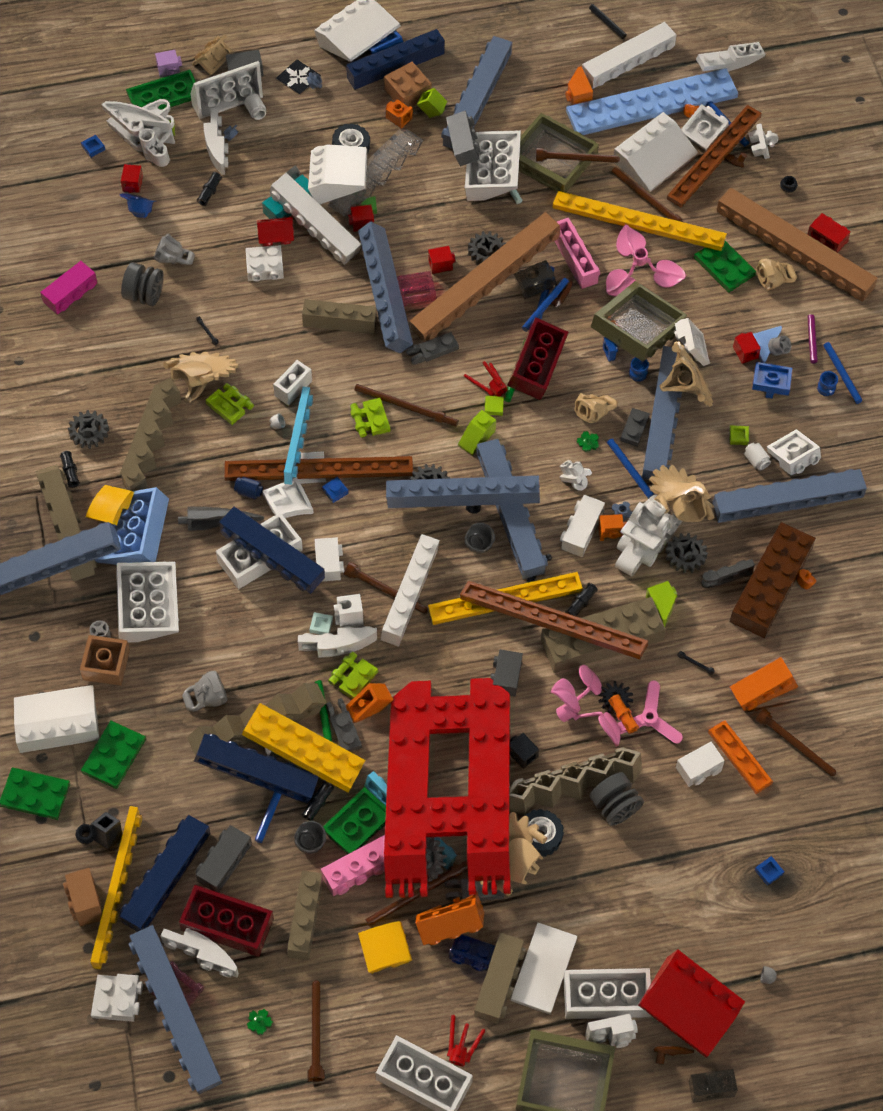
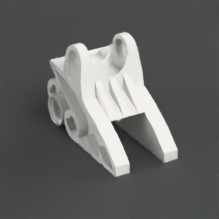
M159 99L144 107L112 101H105L101 104L103 110L111 116L106 120L110 128L120 137L124 138L136 151H143L147 161L153 162L159 167L168 165L170 158L167 147L163 143L175 144L172 132L175 123L174 118L171 115H167L171 109L170 103L167 100ZM161 104L167 105L163 110L158 109Z
M657 495L651 496L644 504L639 502L628 522L620 531L624 535L618 542L617 549L622 551V554L618 558L615 568L631 577L642 563L648 567L653 565L658 553H661L682 523L681 520L676 518L674 513L672 515L665 513L662 517H658L647 509V503L652 499L654 500Z

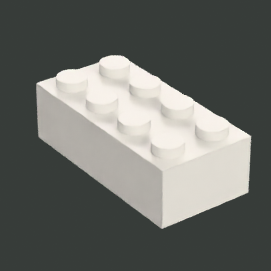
M281 512L261 523L263 527L300 552L303 551L302 539ZM231 541L216 550L218 563L238 590L271 570L264 561L255 559L248 550L238 547L235 541Z
M650 968L565 970L563 978L565 1019L612 1018L630 1014L631 1018L651 1017L649 1013L638 1006L651 985Z
M396 1035L376 1071V1080L434 1111H457L472 1084L473 1075Z

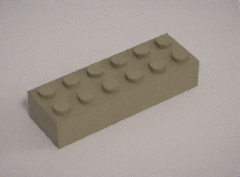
M652 597L582 617V619L648 640V645L664 640L666 629ZM547 628L541 631V642L553 673L620 654Z

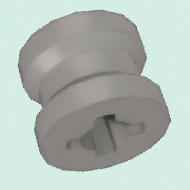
M787 336L772 338L768 343L769 351L774 356L789 353L792 346Z
M99 620L91 624L89 628L91 635L111 638L109 626L105 621Z

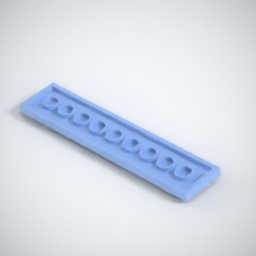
M727 68L567 106L566 112L574 131L587 135L656 118L662 112L667 115L681 112L686 104L700 107L701 104L706 106L710 101L718 103L738 98V91Z

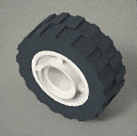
M344 124L334 131L332 145L366 147L368 154L370 150V135L364 127L358 124Z
M538 809L527 813L525 816L529 817L528 827L534 824L539 825L538 831H543L547 837V841L544 844L533 838L532 845L543 857L553 854L561 845L564 834L561 820L556 817V814L548 810Z

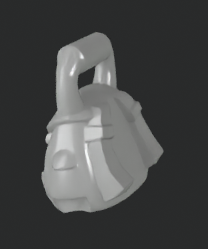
M170 234L162 236L153 258L158 263L192 265L195 254L190 250L183 249L179 241H176ZM183 254L188 255L186 260L182 259Z
M209 671L203 674L202 678L195 685L188 687L182 695L187 710L192 712L198 711L205 706H221L228 700L220 676L216 671ZM193 691L198 701L195 707L190 696V692Z

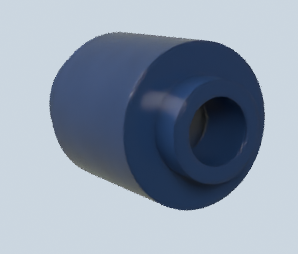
M247 477L237 478L234 492H238V495L254 500L262 495L263 486H261L260 481Z

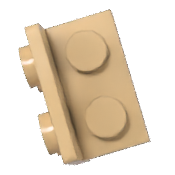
M224 34L219 37L218 35L213 40H210L204 46L205 48L194 56L195 61L192 65L195 66L199 63L210 76L213 75L226 61V55L234 53L224 42L227 36Z

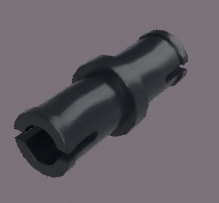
M212 172L208 182L203 185V190L197 198V202L200 205L206 206L211 196L216 193V187L220 180H222V176L219 173Z
M64 451L60 455L63 465L62 469L66 475L68 487L75 488L80 484L76 473L77 466L73 462L72 453Z
M590 582L587 583L582 592L574 597V602L565 613L577 616L584 607L589 605L588 601L598 591V588Z
M323 781L317 793L312 795L311 802L301 814L306 819L311 812L307 819L308 821H313L320 808L326 805V799L334 790V786L330 784L325 791L328 786L326 781Z

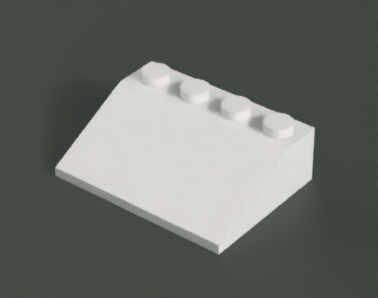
M356 0L351 5L346 6L341 12L335 14L331 19L322 23L314 31L319 47L351 62L401 26L375 0Z
M259 61L194 83L191 90V101L199 119L211 116V109H218L219 113L243 105L246 97L250 94H257L260 98H263Z
M662 112L614 149V156L620 157V161L615 164L650 193L697 157L698 152L678 124Z
M521 130L476 132L478 139H475V141L478 142L481 152H478L480 160L466 164L465 192L467 201L487 200L518 189Z
M324 145L317 146L311 150L308 190L319 204L366 189L367 148Z
M175 562L117 563L119 639L127 640L128 642H141L178 633Z
M89 685L14 697V726L19 752L23 753L99 740L94 686Z

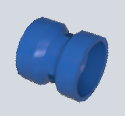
M636 357L632 359L629 371L632 380L640 382L646 379L649 368L647 359L644 362Z
M825 371L820 375L817 390L821 395L831 396L834 394L838 383L836 373Z

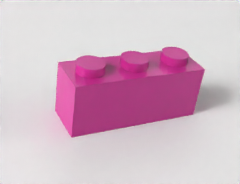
M79 261L40 292L43 303L58 315L60 312L65 311L74 301L79 300L84 293L95 287L97 284L96 273L85 263Z

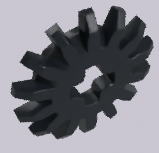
M614 681L613 687L609 683H606L608 689L601 687L604 693L598 695L603 697L598 702H604V705L601 707L602 709L608 707V713L614 710L608 702L613 693L621 695V699L626 707L631 708L628 702L633 703V699L628 697L633 696V693H627L630 689L629 686L623 689L624 683L617 687V683Z

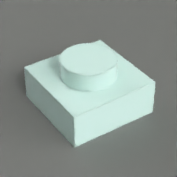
M314 612L309 629L310 633L319 635L330 633L333 616Z

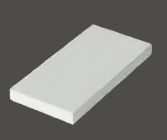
M537 923L511 1001L551 1015L577 936Z

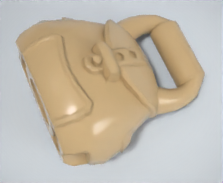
M765 258L761 259L756 266L759 281L766 291L779 287L783 283H793L797 279L793 266L788 263H780L779 261L776 262Z
M580 393L575 401L574 410L582 420L594 423L602 419L609 411L617 408L618 401L609 395L598 397L593 394L585 395Z

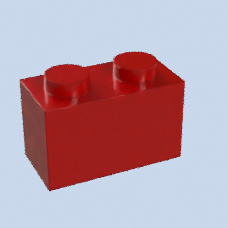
M821 213L809 226L807 235L838 253L848 242L851 231L835 222L831 217Z
M292 217L257 220L259 244L272 246L273 243L280 242L281 245H287L294 241Z

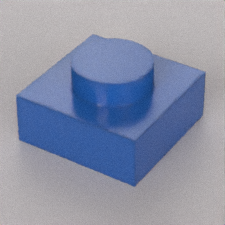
M96 135L81 142L82 148L90 158L105 151L104 144Z
M604 337L603 350L608 362L614 361L618 352V346Z
M338 477L322 486V490L332 503L349 494L348 489Z
M772 856L755 867L756 873L767 886L784 874V870Z

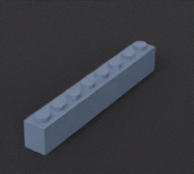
M493 36L491 42L487 43L486 52L481 54L479 65L475 66L472 79L469 78L466 91L463 90L460 103L455 105L454 114L466 110L468 116H472L476 125L512 54L511 41ZM447 126L441 134L443 146L453 149Z
M369 222L358 232L385 347L402 353L413 345L386 230L373 222Z
M663 346L642 473L643 480H649L651 476H655L653 471L655 469L660 471L662 465L668 469L671 466L667 465V461L672 459L673 449L669 448L670 444L674 445L675 433H672V429L677 427L678 418H675V413L679 414L680 402H677V398H681L682 392H663L660 389V384L671 373L672 366L677 357V352H673L672 347Z
M499 439L477 444V457L485 477L512 476L511 463L509 460H506V450L504 445L500 444ZM523 504L496 505L523 580L545 574V568L548 566L547 558L540 551L542 550L540 540L535 538L534 534H536L534 524L529 522L528 508L524 507Z
M849 469L840 473L831 472L823 476L814 475L805 479H793L782 483L775 482L765 486L757 485L748 489L739 488L730 492L721 491L714 494L712 504L717 521L721 523L864 498L867 487L861 469Z
M539 475L386 481L388 508L540 503Z
M109 522L101 523L95 528L83 530L74 536L64 537L58 542L46 544L42 548L30 550L24 555L12 557L8 561L0 563V595L121 550L117 530Z
M151 925L130 935L132 942L128 943L133 955L137 954L140 959L136 963L141 974L146 973L147 975L146 986L149 992H154L157 998L153 1002L158 1013L162 1011L165 1019L162 1020L166 1032L171 1030L174 1038L170 1041L175 1052L179 1050L182 1058L179 1059L183 1071L188 1070L191 1076L187 1080L192 1091L197 1090L198 1094H202L222 1084L223 1082L154 926Z

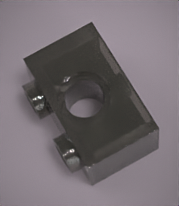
M547 260L536 263L514 274L516 284L524 300L557 286L555 275Z
M734 1069L693 1074L688 1081L692 1103L735 1097L738 1091Z

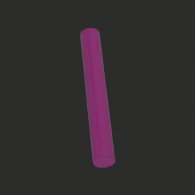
M810 314L807 316L810 362L815 364L818 362L815 316Z

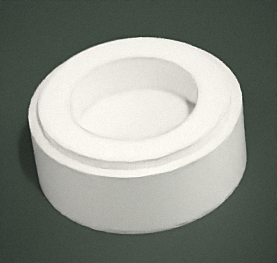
M652 499L646 505L647 509L658 517H662L666 512L665 507L656 500Z

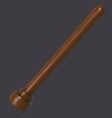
M538 147L536 149V162H543L547 159L618 163L620 161L619 156L548 152V150Z
M350 562L344 571L345 576L350 579L357 577L394 598L396 597L397 590L360 571L361 569L358 568L357 564ZM416 602L414 609L421 613L428 611L426 606Z
M764 708L755 719L757 723L764 726L768 725L830 776L836 775V770L775 722L767 709Z
M318 980L312 982V1065L307 1071V1080L310 1082L325 1080V1070L320 1065V982Z

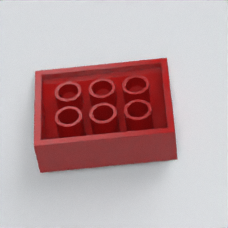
M677 949L666 958L638 1006L707 1058L734 1022L745 1001Z

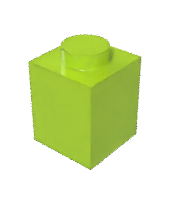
M432 88L422 93L417 105L429 118L443 114L448 101L435 88Z

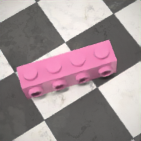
M569 217L557 221L560 225L561 235L554 242L581 289L598 284L600 270L586 249L583 240L579 237L575 226L571 223Z
M385 835L321 868L323 879L333 896L337 894L342 895L350 887L356 884L361 885L368 880L367 878L373 875L378 876L385 871Z

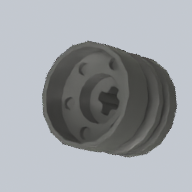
M131 262L127 266L122 280V298L134 302L139 299L142 304L156 305L163 287L164 274L162 269H154L153 267L146 269L142 264Z
M623 772L608 777L590 793V799L598 809H603L602 816L606 818L610 826L627 820L644 804L643 798L640 795L638 796V791L636 789L630 790L632 783Z

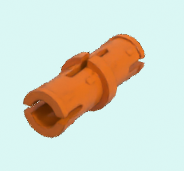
M619 694L612 696L608 702L615 710L617 719L621 720L628 734L636 732L639 729V725L631 715L632 711L626 707Z

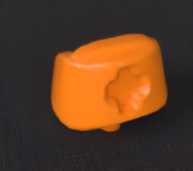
M686 104L683 110L684 115L691 118L699 106Z
M801 569L797 576V582L803 589H810L817 582L811 575V572L806 569Z

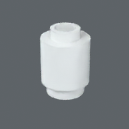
M257 94L248 95L244 105L251 117L255 120L264 118L266 107L260 96Z
M751 443L745 448L746 452L744 455L755 469L762 471L771 464L769 455L759 443Z

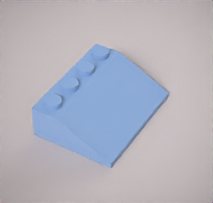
M157 487L133 491L134 495L129 509L122 510L117 526L112 525L117 530L121 550L97 558L95 561L97 563L115 565L117 563L156 562L169 498Z

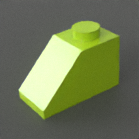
M481 410L470 421L458 446L473 456L477 452V444L486 442L495 433L496 419Z
M669 581L649 587L646 591V598H653L664 627L668 622L677 597L676 589L674 586L671 587Z

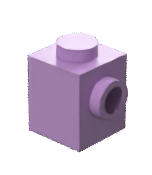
M175 50L155 53L160 77L180 73L179 67L182 66L180 56L176 55Z

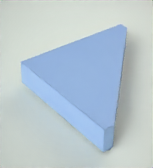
M781 326L753 334L761 348L759 354L761 363L766 362L770 354L768 343L770 339L778 338L782 330Z

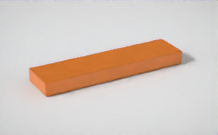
M725 720L709 729L708 733L755 794L772 785V779Z

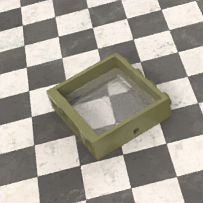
M540 113L521 135L519 171L556 192L566 193L592 161L547 159L543 162H536L537 147L544 148L548 152L598 155L599 144L583 136L581 133L568 128L565 124L557 122L550 116Z
M634 281L594 314L591 328L644 362L648 357L651 358L656 350L662 349L668 340L671 341L675 337V323L686 319L687 314Z
M531 1029L516 1110L604 1111L616 1047Z

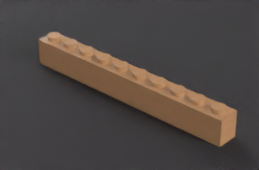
M730 188L719 199L717 212L720 215L727 217L736 225L756 235L765 243L777 248L778 251L785 253L794 261L806 266L810 271H814L823 279L835 284L839 289H843L851 294L854 298L863 302L874 290L878 279L876 276L733 188Z
M544 212L410 320L411 329L424 342L435 338L441 330L448 328L456 318L463 316L467 309L475 306L482 297L489 295L497 285H501L508 276L515 274L523 264L530 262L534 255L542 252L552 241H556L561 235L560 225L549 214Z

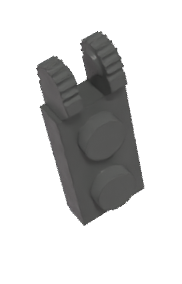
M449 332L418 345H413L406 350V353L409 356H413L411 362L413 365L456 351L459 349V344L452 332Z
M752 559L747 561L741 560L736 565L724 566L718 571L709 570L703 574L701 584L704 588H712L752 575L755 564Z
M338 699V706L342 713L335 715L331 702L326 703L330 722L340 747L350 752L362 748L359 736L343 699Z
M468 879L445 881V888L462 889V893H447L446 900L450 901L457 897L463 900L472 896L469 895ZM476 881L480 900L504 899V893L498 890L496 895H492V882L488 883V895H484L482 893L481 881Z

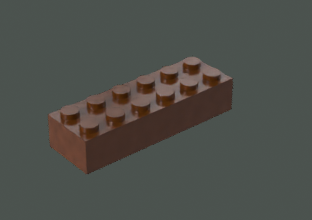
M781 522L735 605L730 622L765 639L795 583L799 571L803 568L811 553L816 538Z

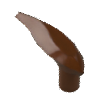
M741 153L737 158L734 155L728 154L725 159L737 167L744 168L743 162L747 155Z
M572 280L551 303L554 307L560 306L565 301L570 292Z
M658 1046L653 1049L654 1052H657L655 1063L664 1065L665 1055L674 1056L695 1052L693 1049L678 1046Z

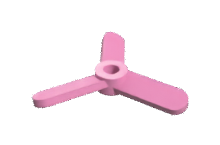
M653 680L647 686L643 713L633 718L639 725V728L642 726L653 727L673 743L678 744L683 740V735L658 717L657 706L660 685L657 681ZM652 716L653 719H647L646 717ZM619 722L620 734L626 733L625 726L622 722Z

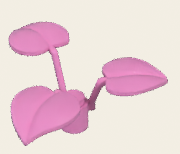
M625 225L618 235L616 247L622 256L633 255L632 267L628 274L622 269L611 271L606 279V293L616 297L636 281L630 277L636 265L643 266L648 263L652 271L655 272L654 281L663 288L675 286L685 279L686 274L680 266L670 260H661L657 263L656 268H654L651 259L647 258L648 251L645 248L646 241L643 235Z
M587 665L580 666L579 675L587 689L578 697L575 696V689L568 680L564 678L558 680L554 684L551 693L558 696L565 703L556 709L559 719L562 722H566L571 718L577 720L579 718L599 716L600 725L617 747L620 742V728L611 714L608 712L604 714L602 712L578 715L581 710L578 701L590 692V690L595 695L601 693L602 685L598 676Z

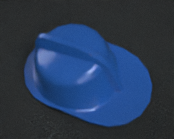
M120 194L121 197L127 199L129 212L138 218H146L152 211L153 202H157L138 195Z

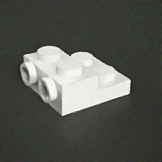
M701 104L681 130L688 139L707 151L729 126V121L721 115L719 117L715 114L716 112L711 107H705Z
M281 245L246 248L248 281L284 278Z
M689 318L675 323V336L678 341L683 343L688 354L691 353L695 361H699L703 366L710 364L703 333Z
M797 429L767 446V452L779 461L780 467L791 476L795 473H802L805 467L810 464L816 465L821 458L820 447Z
M117 974V976L97 975L91 1017L134 1022L135 1015H138L140 1010V1002H137L138 994H142L143 982L140 981L139 976Z
M630 1014L588 1022L585 1036L587 1041L603 1043L608 1039L610 1046L622 1048L629 1045L628 1043L632 1039H636L635 1033H638L636 1021L631 1019Z

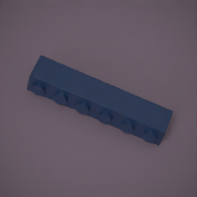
M435 29L346 65L347 79L353 89L356 90L383 79L384 76L410 62L418 65L445 54V40L439 31Z
M235 506L219 522L220 532L225 538H231L238 547L248 550L255 559L264 561L268 568L278 571L285 580L294 582L301 591H307L311 594L325 579V569Z
M204 734L194 759L196 763L308 804L311 800L318 780V776L307 770L295 768V765L291 763L279 762L273 756H263L254 749L242 748L233 741L226 742L214 734Z
M190 815L185 820L182 819L177 826L178 831L167 840L163 853L157 855L152 869L147 870L144 874L140 887L137 886L134 889L131 900L128 904H124L120 910L121 922L137 932L149 927L211 834L208 825Z

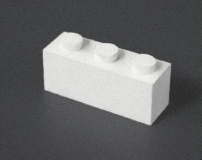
M586 495L583 496L581 501H577L574 511H576L575 515L570 516L567 523L569 527L567 531L562 532L560 537L562 550L583 557L599 523V515L604 513L605 502Z

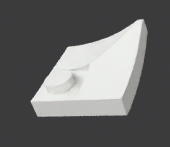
M293 478L292 485L284 484L283 482L262 491L263 497L274 515L281 512L285 518L314 513L310 501L297 478Z

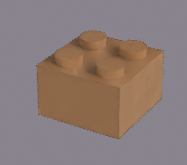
M413 62L384 76V90L394 101L398 99L408 107L417 105L422 93L432 89V83Z
M88 635L80 667L82 679L122 686L130 653L128 641Z
M90 868L66 874L67 882L63 883L68 897V906L73 920H78L80 927L101 921L103 912Z

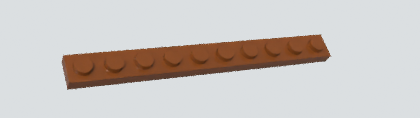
M412 456L301 459L300 463L296 464L298 466L297 479L412 476L413 459ZM287 459L225 461V481H236L238 477H247L253 480H283Z
M471 581L466 583L460 593L461 600L639 660L648 646V640Z

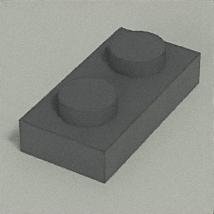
M632 408L620 441L638 447L650 413Z

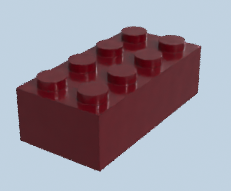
M535 317L507 386L541 400L547 390L569 332Z
M194 885L180 918L179 925L183 932H185L186 928H189L204 935L213 942L259 957L274 921L272 910Z

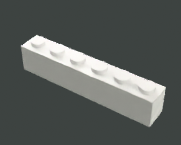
M663 22L582 64L592 89L601 86L620 74L630 71L639 64L657 57L662 52L672 49L675 46L676 34Z
M287 173L271 185L270 195L272 199L276 202L278 201L287 213H291L297 223L303 225L312 237H316L323 248L328 249L337 261H341L345 265L360 252L361 243Z
M421 534L382 629L381 641L399 647L437 554L440 540Z

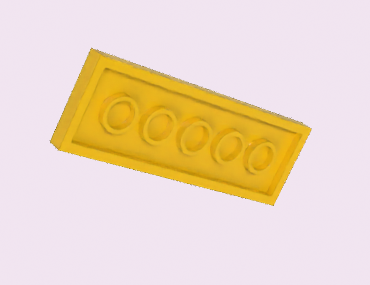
M259 703L241 734L348 793L366 761Z

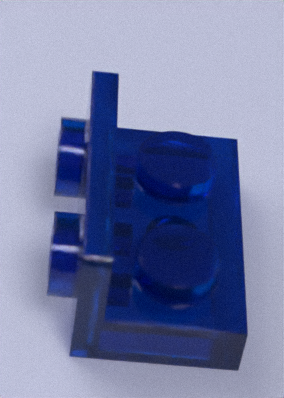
M461 934V936L455 938L452 948H450L449 959H452V962L459 965H470L477 971H488L495 945Z

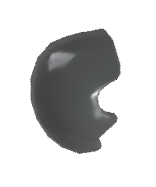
M485 523L473 524L465 535V545L470 551L478 554L487 552L495 541L494 530Z
M315 821L302 823L294 835L295 846L306 854L318 852L326 842L324 827Z

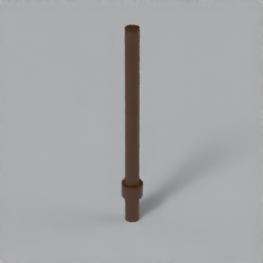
M617 167L613 168V174L668 219L683 222L679 215L673 214Z
M356 384L354 389L365 395L380 398L382 401L433 418L441 424L444 422L457 427L459 422L458 419L446 416L444 412H435Z
M467 860L459 865L456 863L449 867L450 870L438 876V879L428 882V892L445 881L462 875V872L468 869ZM421 887L414 890L413 897H409L407 894L405 898L397 900L365 919L368 926L375 924L421 897Z

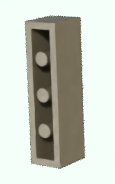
M305 299L302 311L303 326L375 334L377 307Z
M301 872L287 948L288 958L309 961L323 886L322 873Z
M503 933L499 934L475 1007L474 1017L495 1024H499L500 1018H505L508 1006L504 1005L507 998L511 999L514 987L511 986L512 980H517L520 967H517L519 959L523 960L526 953V948L523 947L524 940Z

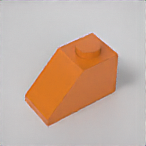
M582 66L578 67L568 83V90L565 92L566 99L571 102V105L592 101L593 90Z
M369 683L346 705V709L349 711L353 723H357L381 712L394 699L385 684Z

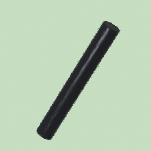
M594 4L590 5L589 9L621 39L627 36Z

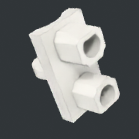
M757 124V130L749 132L751 144L760 141L759 144L751 146L754 157L764 155V158L768 159L770 155L767 145L774 147L775 143L778 142V135L772 133V131H767L765 135L762 124Z
M570 460L560 465L563 472L560 476L562 482L572 483V487L575 490L582 491L586 488L588 484L586 476L592 474L590 469L583 468L581 462L572 463Z

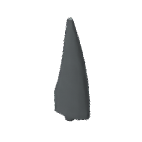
M188 506V516L178 517V524H188V531L209 530L220 527L219 522L231 509ZM242 511L255 521L264 520V516Z

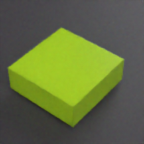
M485 396V412L489 415L503 416L504 397Z
M730 425V445H748L749 426Z

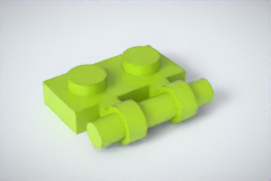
M226 383L223 386L225 392L223 393L220 389L216 390L206 399V404L233 425L245 415V410L242 407L251 410L254 404L250 401L249 397L239 393L235 386ZM234 397L238 401L234 402L231 398Z
M380 398L362 402V409L358 408L357 403L350 405V413L355 420V429L359 432L360 437H366V431L371 430L372 436L390 432V425ZM362 417H366L368 422H363Z
M353 651L342 659V664L338 669L333 670L332 676L328 680L333 686L337 681L342 683L339 686V691L351 699L357 696L378 673V668L363 658L358 664L355 663L354 660L357 658V654ZM349 668L352 672L346 677L343 674Z

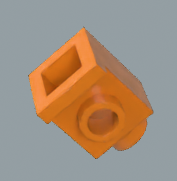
M398 99L394 102L390 101L386 106V118L402 129L413 119V107H408Z
M622 514L599 515L600 541H604V538L616 539L623 536V533L620 531L627 522L623 521Z

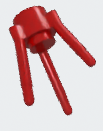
M483 361V365L493 378L489 383L490 388L464 374L466 379L486 391L490 396H502L508 389L492 363H489L488 366Z
M451 1015L447 1057H449L450 1063L464 1067L465 1063H470L471 1056L481 1041L485 1029L481 1030L467 1053L464 1043L469 1024L466 1023L460 1043L455 1045L454 1048L455 1015Z

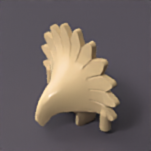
M680 341L674 342L672 351L677 352L676 361L667 379L660 384L661 391L692 393L698 395V400L704 402L706 406H712V394L708 389L707 382L703 378V373L698 369L696 361H693L691 354H688L685 346L681 345Z
M192 352L190 356L181 354L179 355L180 358H171V360L163 363L165 369L171 368L172 380L184 379L186 381L188 393L184 400L189 403L201 395L210 381L219 380V377H229V373H236V368H238L236 359H229V355L220 356V353L209 355L208 352H203L200 355Z
M662 465L660 471L658 469L653 471L655 476H651L649 480L654 485L650 487V490L658 494L654 500L665 507V513L669 512L668 502L676 518L681 521L700 522L705 516L707 520L715 518L712 511L714 506L707 501L711 498V495L704 484L696 481L695 475L687 476L684 468L678 472L674 465H671L669 469Z
M512 812L510 814L509 836L511 880L526 884L527 881L524 879L527 873L536 875L540 867L535 862L538 858L543 859L541 854L532 845L533 838L544 844L547 841V837L538 831L539 825L534 824L528 827V816H524L518 821L517 814ZM504 880L496 881L497 890L503 893Z

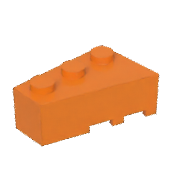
M782 657L730 686L744 712L753 710L762 703L798 688L793 675Z
M478 892L476 895L463 900L457 897L453 899L454 903L442 908L439 905L416 915L415 923L423 945H436L441 940L447 938L455 939L463 933H475L483 928L484 909Z

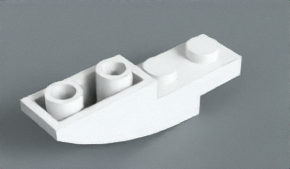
M759 42L730 45L727 51L698 54L696 60L702 71H716L727 68L729 72L763 58L765 52Z
M211 109V123H204L206 147L216 169L221 175H225V168H228V157H225V154L229 153L228 143H225L224 136H222V130H219V127H222V116L218 115V109Z
M345 626L338 628L337 635L331 633L323 635L305 633L298 635L299 651H318V658L348 654L351 651L360 650L377 640V628L370 626L362 628Z
M186 928L184 935L163 929L161 939L167 948L173 950L179 948L184 950L183 952L187 955H197L198 964L205 970L211 971L214 969L220 971L221 975L231 978V976L238 977V968L233 960L209 938L189 928Z

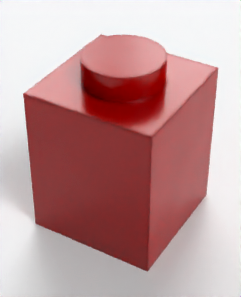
M124 164L121 176L122 191L140 193L143 180L141 165Z
M371 204L350 207L351 214L348 215L349 225L353 226L354 232H357L369 222L374 223Z
M449 246L428 249V261L432 274L453 270V263L456 262L454 252L450 251Z
M752 332L741 333L735 337L733 348L742 364L759 359L761 348Z

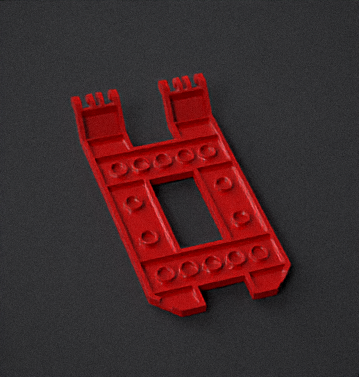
M491 678L470 679V695L432 696L431 680L411 681L392 697L394 700L391 702L384 840L386 898H393V884H400L399 897L405 898V884H408V896L413 897L414 883H421L420 896L428 897L427 837L467 836L469 895L477 894L476 881H483L482 893L484 895H488V881H492V895H496L498 892L496 881L504 880L503 893L511 894L509 854L510 693L500 685H493ZM469 733L468 796L428 798L430 734Z

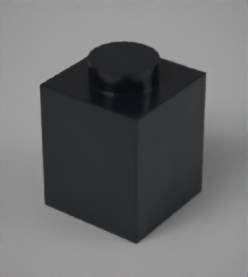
M524 733L519 736L515 735L510 739V756L523 769L538 758L539 748Z
M103 813L91 823L94 841L108 850L122 839L123 834L120 820L109 813Z

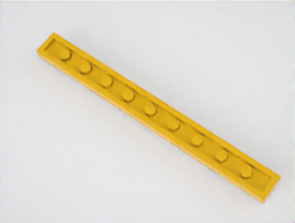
M558 191L553 202V209L620 226L628 225L632 229L722 251L727 233L561 191Z

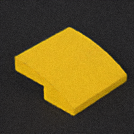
M108 485L103 486L93 499L85 517L104 523L109 522L117 526L122 510L129 509L134 492Z
M401 921L384 924L358 933L369 973L373 974L390 966L395 968L412 961Z

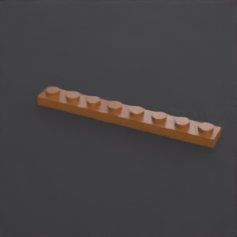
M747 105L667 195V200L682 208L761 118L762 113Z

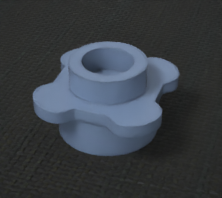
M310 72L307 77L309 86L312 89L322 88L321 77L315 72Z
M237 125L229 126L223 132L225 135L224 139L226 138L230 141L237 135Z
M625 501L622 504L612 505L614 515L622 514L623 521L630 518L632 514L629 502Z

